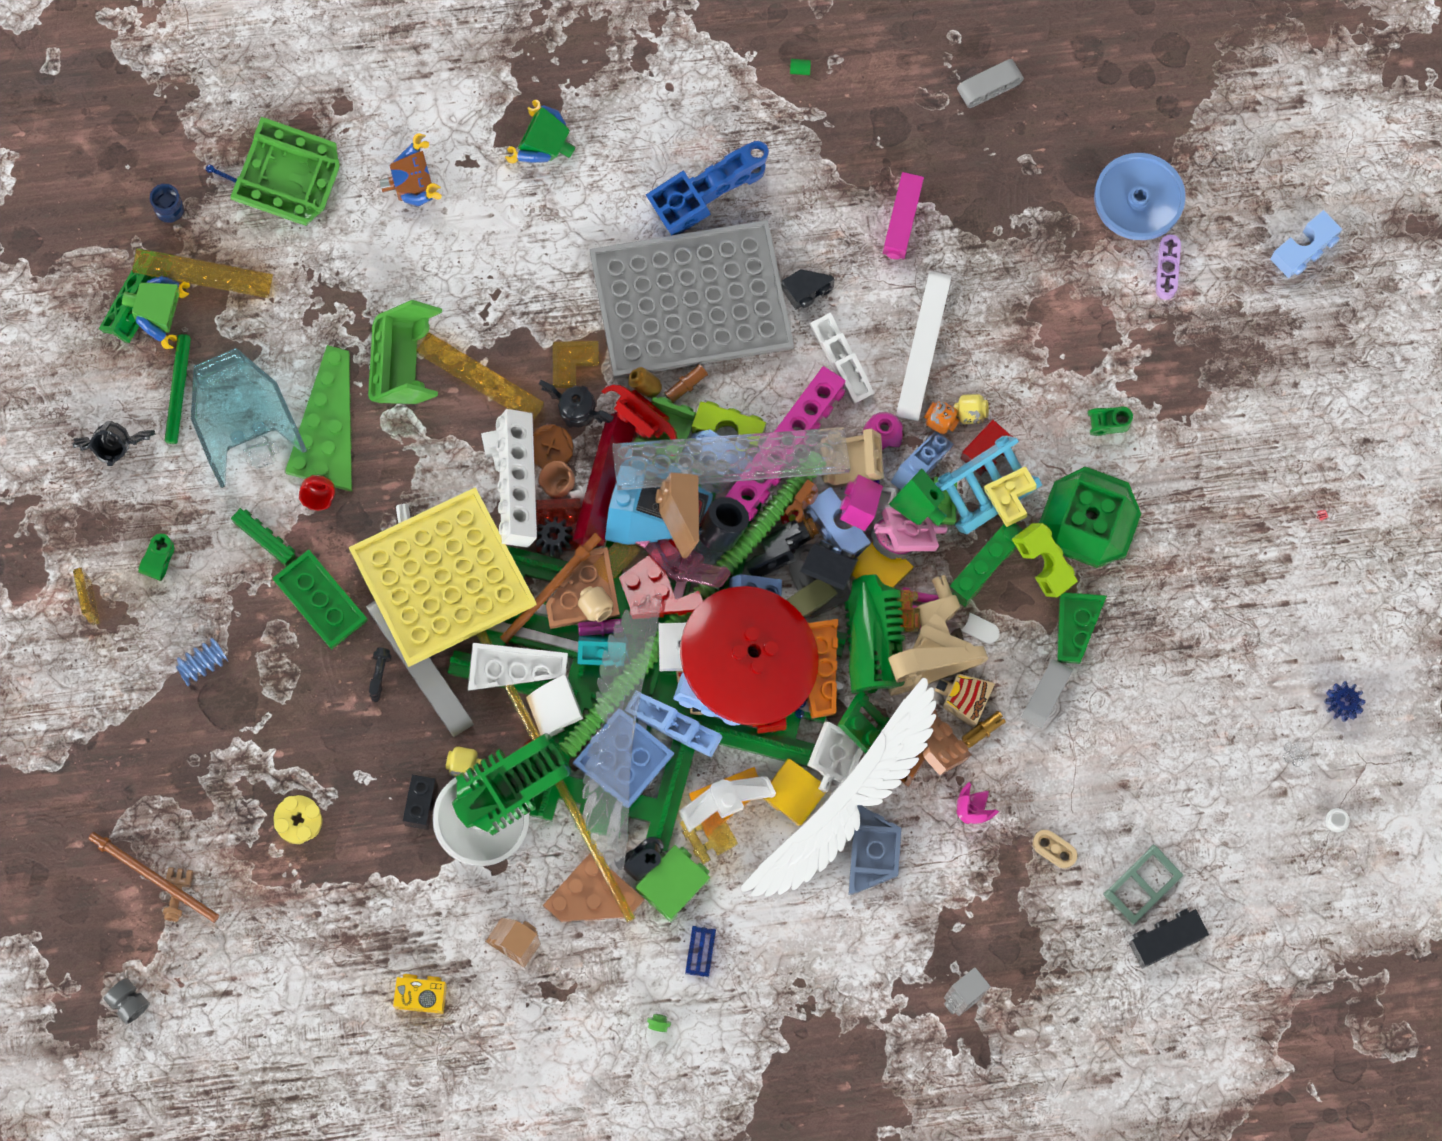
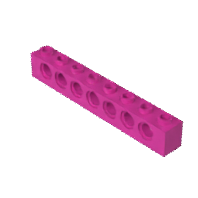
M825 366L820 369L725 496L738 500L744 505L748 511L749 521L755 517L758 511L756 507L759 503L764 504L770 496V488L773 485L776 487L783 478L782 472L785 468L789 470L796 460L794 457L798 451L803 452L809 442L807 438L810 434L814 436L821 426L819 422L822 418L827 419L834 408L832 406L835 401L839 402L846 392L844 389L846 380ZM818 394H825L827 398H821ZM810 410L813 411L815 414L809 415L805 411ZM793 428H801L802 432H797ZM781 444H786V445H788L790 448H789V449H784V448H782L780 445H781ZM774 461L777 463V466H771L767 462ZM756 478H761V479H763L765 482H764V483H758V482H756L754 479H756ZM742 496H750L752 500H744Z

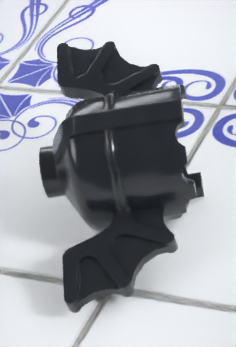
M540 380L541 390L549 393L551 399L559 400L558 408L561 418L569 428L583 427L589 424L593 418L600 424L613 421L614 416L603 410L595 411L596 403L594 396L588 390V387L584 385L567 388L561 394L553 385Z
M106 421L105 424L96 429L91 440L89 437L74 438L72 445L73 448L79 447L81 451L90 448V451H93L100 461L107 463V466H113L116 461L126 454L130 444L137 445L140 441L150 440V437L156 434L155 430H144L129 436L126 428L119 423Z

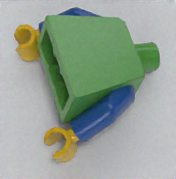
M160 276L148 280L146 283H140L137 294L124 292L122 305L133 307L132 314L136 323L148 335L157 341H161L163 348L172 349L174 347L169 345L168 339L175 342L177 337L175 335L167 336L166 332H170L178 298H184L189 295L182 288L187 289L190 287V284L188 282L179 284L176 280Z

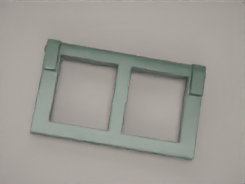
M1153 844L1103 895L1134 925L1183 874ZM1152 855L1173 875L1157 893L1136 872ZM1130 877L1151 897L1135 915L1114 894Z

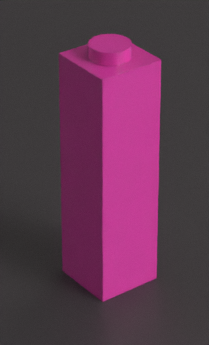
M904 172L901 174L883 249V254L891 259H905L924 177Z

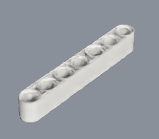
M929 270L896 413L897 417L914 421L919 420L952 275Z

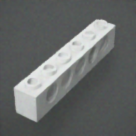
M506 409L496 420V430H498L496 449L499 451L497 471L500 472V480L498 482V492L500 493L498 512L501 514L499 534L502 537V544L528 548L537 538L532 413Z

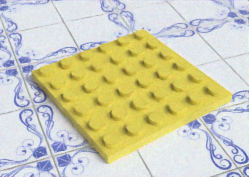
M476 487L349 547L408 667L537 605L506 544H502V537Z

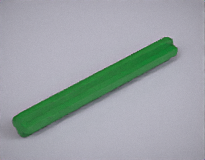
M180 334L177 338L164 439L167 444L178 443L191 342L189 335Z

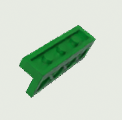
M142 252L101 323L99 330L103 333L115 335L124 343H130L139 325L132 314L133 307L122 305L124 292L137 294L140 283H146L148 280L160 276L167 277L173 266L158 254Z

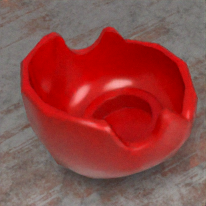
M311 475L304 479L299 491V500L302 505L310 510L317 511L328 509L335 496L334 483L322 475Z

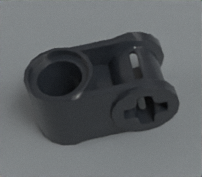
M657 837L646 838L621 858L619 866L635 881L641 880L648 872L660 864L661 853L664 848L663 842Z

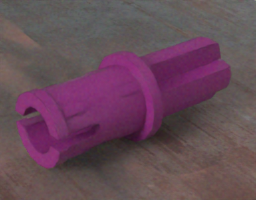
M621 618L603 620L601 622H579L578 633L580 636L598 634L604 636V634L625 633V620Z

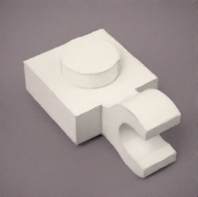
M498 430L481 433L486 458L493 456L497 471V462L499 460V451L496 449Z

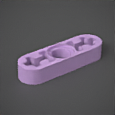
M1171 234L1162 238L1158 253L1156 294L1164 300L1174 297L1178 288L1181 241L1177 236ZM1168 242H1172V246H1174L1171 256H1167L1168 246L1166 245ZM1165 262L1172 263L1174 271H1164L1162 264ZM1166 279H1169V292H1165V289L1162 288Z

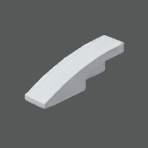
M828 313L810 322L809 324L833 370L837 375L846 380L844 389L852 402L855 404L875 394L855 352H852L832 314Z

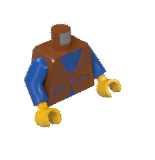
M416 134L413 137V143L389 165L392 176L379 179L382 193L396 190L399 201H404V203L414 206H421L433 198L441 199L442 195L436 192L441 186L431 182L424 152L420 151V148L426 149L429 147L428 141L422 142L426 135Z

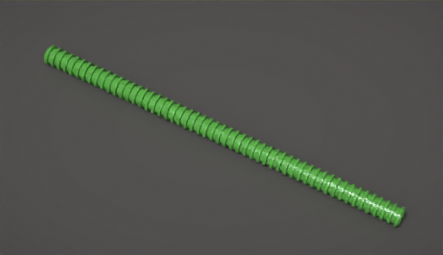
M815 452L809 453V458L806 457L804 459L805 463H801L800 468L795 469L796 473L791 474V479L786 480V484L781 486L782 489L777 490V495L772 496L773 500L767 502L768 506L765 505L763 511L758 512L759 516L754 517V522L749 523V527H746L737 544L727 551L726 554H722L721 560L716 561L717 565L712 566V571L709 570L707 576H703V581L697 583L698 587L693 588L694 592L700 591L703 601L714 594L715 591L718 592L720 586H724V581H728L729 575L734 574L733 570L738 569V564L741 565L743 559L748 558L747 554H751L752 548L757 547L756 543H760L762 541L761 538L766 537V532L771 531L770 527L776 525L775 521H779L780 516H784V511L789 505L793 504L794 497L807 479L812 482V478H816L817 473L822 471L821 468L826 467L825 460ZM692 612L679 616L677 613L671 614L669 616L670 619L665 620L664 623H686ZM659 631L655 632V637L652 636L650 638L651 642H647L645 648H641V653L636 654L637 658L631 660L632 664H628L626 666L627 669L622 670V675L617 676L618 680L613 681V686L607 688L608 692H604L603 697L598 698V703L593 704L594 708L588 710L589 714H585L583 716L584 719L579 720V725L574 726V731L569 732L570 736L564 738V743L560 742V748L571 758L577 757L576 753L582 751L581 747H585L587 745L586 742L591 741V736L596 735L595 731L600 730V725L606 723L605 719H609L611 717L610 714L615 713V708H619L620 702L625 701L624 697L630 695L629 691H633L635 689L634 686L639 685V680L644 679L643 675L649 673L648 669L654 667L653 663L658 662Z

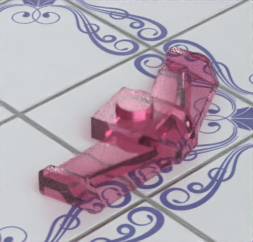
M667 539L649 542L645 547V550L667 572V575L677 582L690 581L720 588L730 576V571L727 567L702 563L705 558L692 550L687 558H682L680 552Z

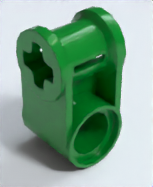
M1123 406L1094 408L1087 412L1088 417L1091 419L1092 429H1090V435L1092 436L1124 433L1129 430L1133 421L1132 411ZM1123 416L1128 422L1124 424L1119 423L1116 418Z
M160 533L153 536L140 562L138 573L158 581L163 580L175 550L173 542L166 534ZM164 542H165L166 545H167V547H166V548L162 547L161 550H160V549L158 548V545H159V544H160V545H163Z

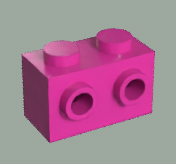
M859 474L853 482L849 481L844 491V494H847V496L844 497L840 505V509L843 510L840 520L866 531L875 517L883 486Z

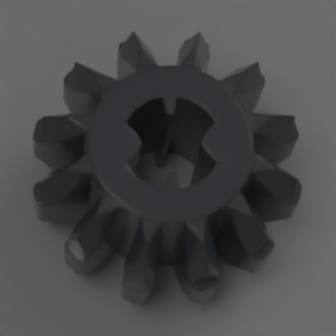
M556 516L553 518V522L545 518V525H537L539 531H537L538 540L535 542L536 546L542 547L541 551L543 554L550 550V555L554 557L555 551L558 550L559 554L563 555V547L566 549L571 548L569 542L573 540L574 536L570 534L573 531L572 526H566L567 521L565 519L558 523V517ZM555 533L556 536L558 535V539L553 540L550 534Z

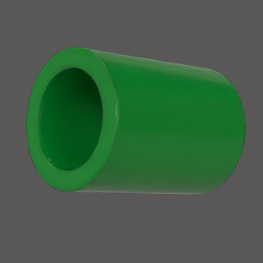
M791 58L790 74L810 76L811 60Z

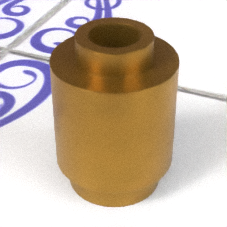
M643 367L634 369L629 375V385L645 397H656L662 390L659 378Z

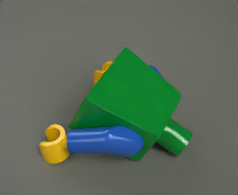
M533 100V106L536 108L528 107L529 114L533 118L518 146L520 150L517 152L514 147H508L507 151L514 153V155L511 157L505 156V159L511 164L516 163L518 160L520 162L542 163L552 161L559 153L570 158L576 147L565 141L570 130L566 126L560 112L545 105L541 106L538 100Z

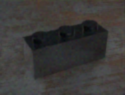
M1188 908L1175 914L1176 919L1170 922L1167 919L1161 920L1154 924L1155 929L1149 932L1143 929L1132 935L1134 939L1129 942V945L1142 969L1209 936L1196 909L1189 912Z

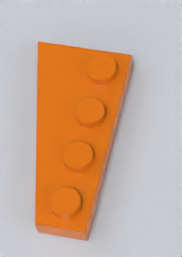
M838 619L808 623L814 634L819 655L816 682L807 698L811 719L830 716L836 713Z

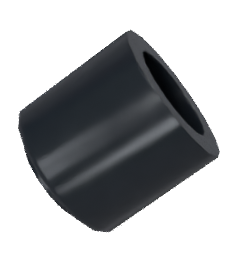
M720 497L715 499L699 523V539L702 544L715 552L731 550L737 544L748 525V511L744 505L733 498Z

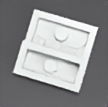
M565 674L541 686L526 697L540 735L548 733L552 737L565 731L564 727L583 719L571 684Z

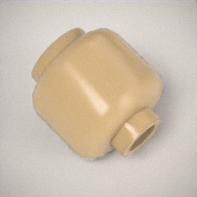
M589 586L580 593L581 597L578 601V606L589 621L601 622L611 615L613 601L602 587L592 588V586Z

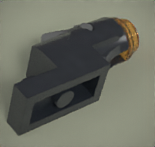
M804 517L800 523L793 520L773 527L771 533L762 538L761 541L765 553L754 556L751 560L745 562L750 575L763 577L795 562L796 559L792 549H798L806 542L814 539L815 535L819 534L813 518L806 519Z

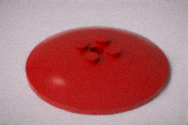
M738 586L712 594L692 612L681 637V665L691 690L709 710L726 720L743 725H765L780 721L795 712L805 702L816 682L819 655L814 634L808 622L796 607L771 591L757 587ZM748 647H754L758 650L759 655L757 658H753L748 654Z

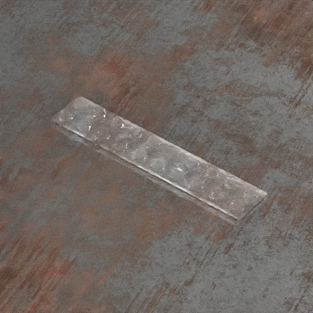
M844 427L619 443L612 446L617 490L661 487L663 480H666L670 473L698 475V484L850 472Z

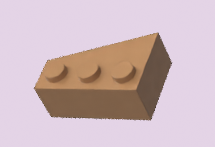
M506 918L499 920L485 941L524 968L541 945L538 932L533 925L527 921L520 923L517 920Z

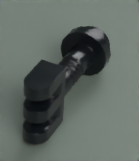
M381 647L377 648L373 653V659L377 660L374 676L369 686V694L373 702L380 700L385 664L390 662L392 658L390 650Z

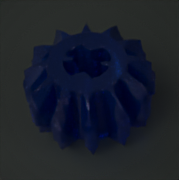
M1344 681L1341 686L1335 683L1333 690L1329 689L1326 692L1329 698H1326L1324 703L1331 705L1326 711L1328 713L1334 711L1333 718L1335 720L1340 715L1343 722H1346L1348 718L1355 720L1357 714H1361L1364 711L1361 706L1366 703V700L1359 698L1363 691L1356 692V684L1349 688L1347 681Z

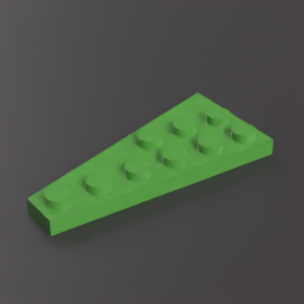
M329 345L326 346L285 473L302 479H306L311 475H322L329 478L336 488L352 492L349 351Z

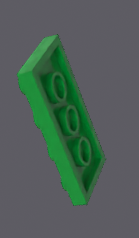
M309 549L272 578L331 650L368 621L366 616Z

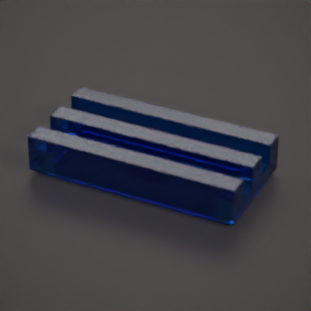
M692 926L685 970L686 975L709 978L716 929ZM697 932L701 933L696 969L691 970ZM710 934L705 972H702L700 969L705 936Z

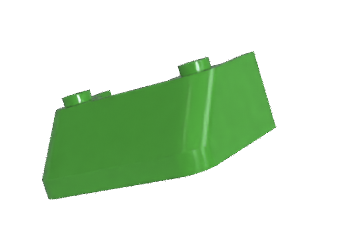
M410 300L375 317L372 325L368 391L371 401L378 403L418 404L438 396V391L427 389L423 382L415 381L417 340L427 335L430 328L429 318L441 314L442 308Z

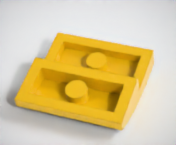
M872 542L857 557L859 560L852 575L857 579L863 575L876 574L882 583L894 588L909 574L914 566L907 559H890L882 555Z
M787 759L770 781L776 793L775 797L763 799L777 811H781L796 825L801 826L826 792L818 789L821 782L791 759Z

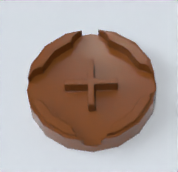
M548 424L539 427L533 432L534 464L543 469L546 464L552 461H562L568 464L573 455L574 445L572 437L567 430Z

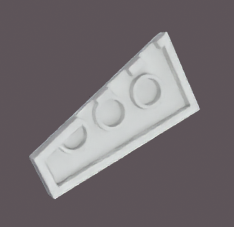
M473 643L468 691L556 679L564 674L566 675L568 653Z

